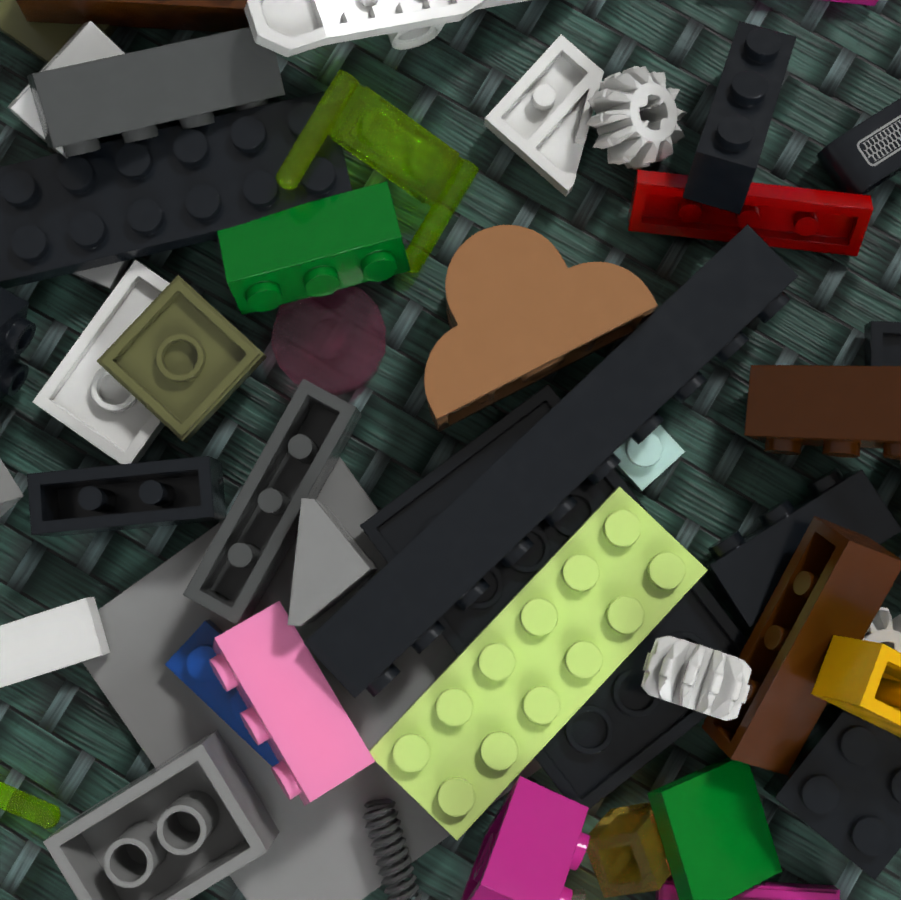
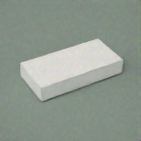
M83 598L1 625L0 688L109 654L110 649L95 598Z

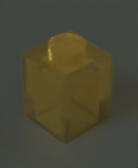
M650 802L610 809L588 834L590 835V840L586 851L604 898L658 891L671 874Z

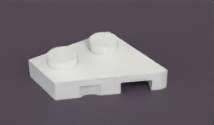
M561 34L485 117L484 126L566 197L574 186L577 169L587 138L589 126L585 123L593 114V108L587 100L593 97L594 93L599 92L604 71Z

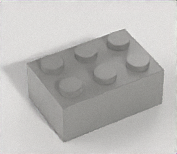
M215 730L69 820L44 840L43 843L78 900H190L268 852L279 834V830L218 730Z

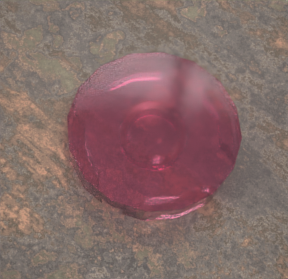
M351 286L339 289L327 296H313L282 304L276 314L277 318L273 324L271 346L279 367L296 386H299L302 379H305L329 393L339 396L360 388L377 373L386 353L387 330L378 306L362 289Z

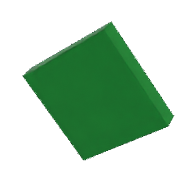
M727 757L647 793L679 900H729L782 872L749 764Z

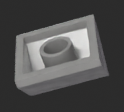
M301 498L287 625L303 626L315 622L379 570L330 508L315 499Z

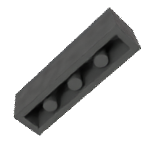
M250 27L27 75L47 147L57 148L63 146L66 157L100 150V137L122 133L124 143L140 141L159 136L156 124L179 119L181 130L215 123L213 111L235 107L237 112L269 104L268 98L285 95L276 53L256 44Z
M302 379L183 595L236 625L252 617L298 533L301 498L317 499L362 417L357 407Z

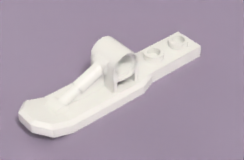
M247 0L244 11L255 43L280 55L290 57L324 45L388 34L394 49H412L434 39L446 23L461 21L475 10L529 0Z

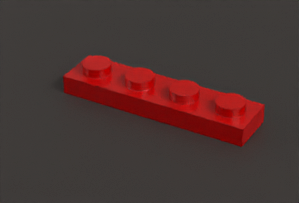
M637 169L628 214V231L729 242L748 224L769 247L857 256L873 212L871 195L751 182L741 213L736 214L682 198L689 175Z

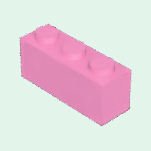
M278 601L215 637L213 650L216 656L209 659V663L225 691L228 692L236 687L248 709L241 712L240 716L252 739L258 746L267 741L279 763L272 766L271 770L287 798L291 800L299 796L304 806L371 765L375 760L309 649L304 644L296 627L287 625L288 614L281 602Z

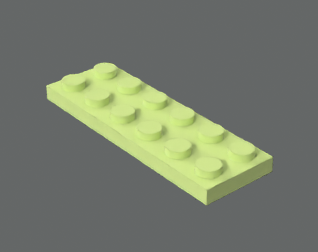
M619 486L369 750L370 754L409 795L458 841L708 569Z

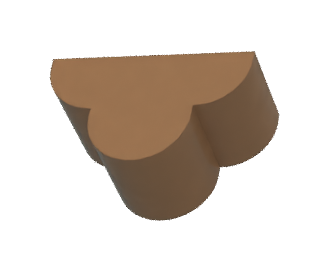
M498 225L483 229L469 237L455 252L446 274V309L450 330L433 347L424 373V387L428 408L438 432L633 333L652 315L658 306L648 287L631 271L608 262H587L568 268L559 251L547 238L526 227Z

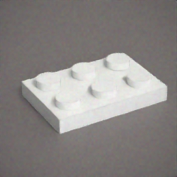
M137 260L132 263L32 401L121 465L138 463L165 426L97 362L105 351L170 284Z

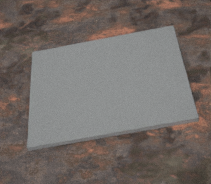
M341 457L336 462L316 500L330 508L379 570L315 622L303 626H295L304 642L387 564L386 560L360 527L362 523L379 510ZM222 520L98 609L110 653L82 663L154 767L159 766L205 736L218 730L279 830V834L268 852L229 875L246 900H362L383 885L381 882L386 877L378 874L383 867L376 865L378 859L382 857L373 856L375 850L379 848L370 846L374 840L379 838L371 839L368 835L373 830L394 824L388 823L371 830L365 828L368 822L391 815L389 813L371 820L363 819L365 813L390 805L384 804L366 808L364 806L366 802L385 798L396 802L393 809L398 811L396 818L401 820L399 827L403 829L402 837L406 839L404 846L409 848L407 853L411 857L409 864L424 855L450 834L376 761L304 806L299 796L289 800L278 784L271 770L272 766L165 665L205 620L210 619L223 632L236 626L231 621L183 595L224 521ZM297 535L253 615L278 601L281 602L289 615ZM440 634L420 654L412 646L406 649L393 662L401 672L375 697L365 689L354 698L310 651L368 750L457 658L456 653ZM535 758L494 802L511 791L519 776L527 779L542 768ZM391 832L382 837L395 835L397 832ZM395 841V842H393V843H391V844H388V845H386V846L396 845V844H398L400 841ZM398 850L390 855L399 854L403 850ZM402 859L393 864L403 863L405 860Z

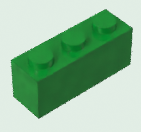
M387 181L310 201L250 222L217 231L226 281L242 315L256 311H271L282 304L313 296H327L339 289L370 281L380 282L396 274L411 271Z

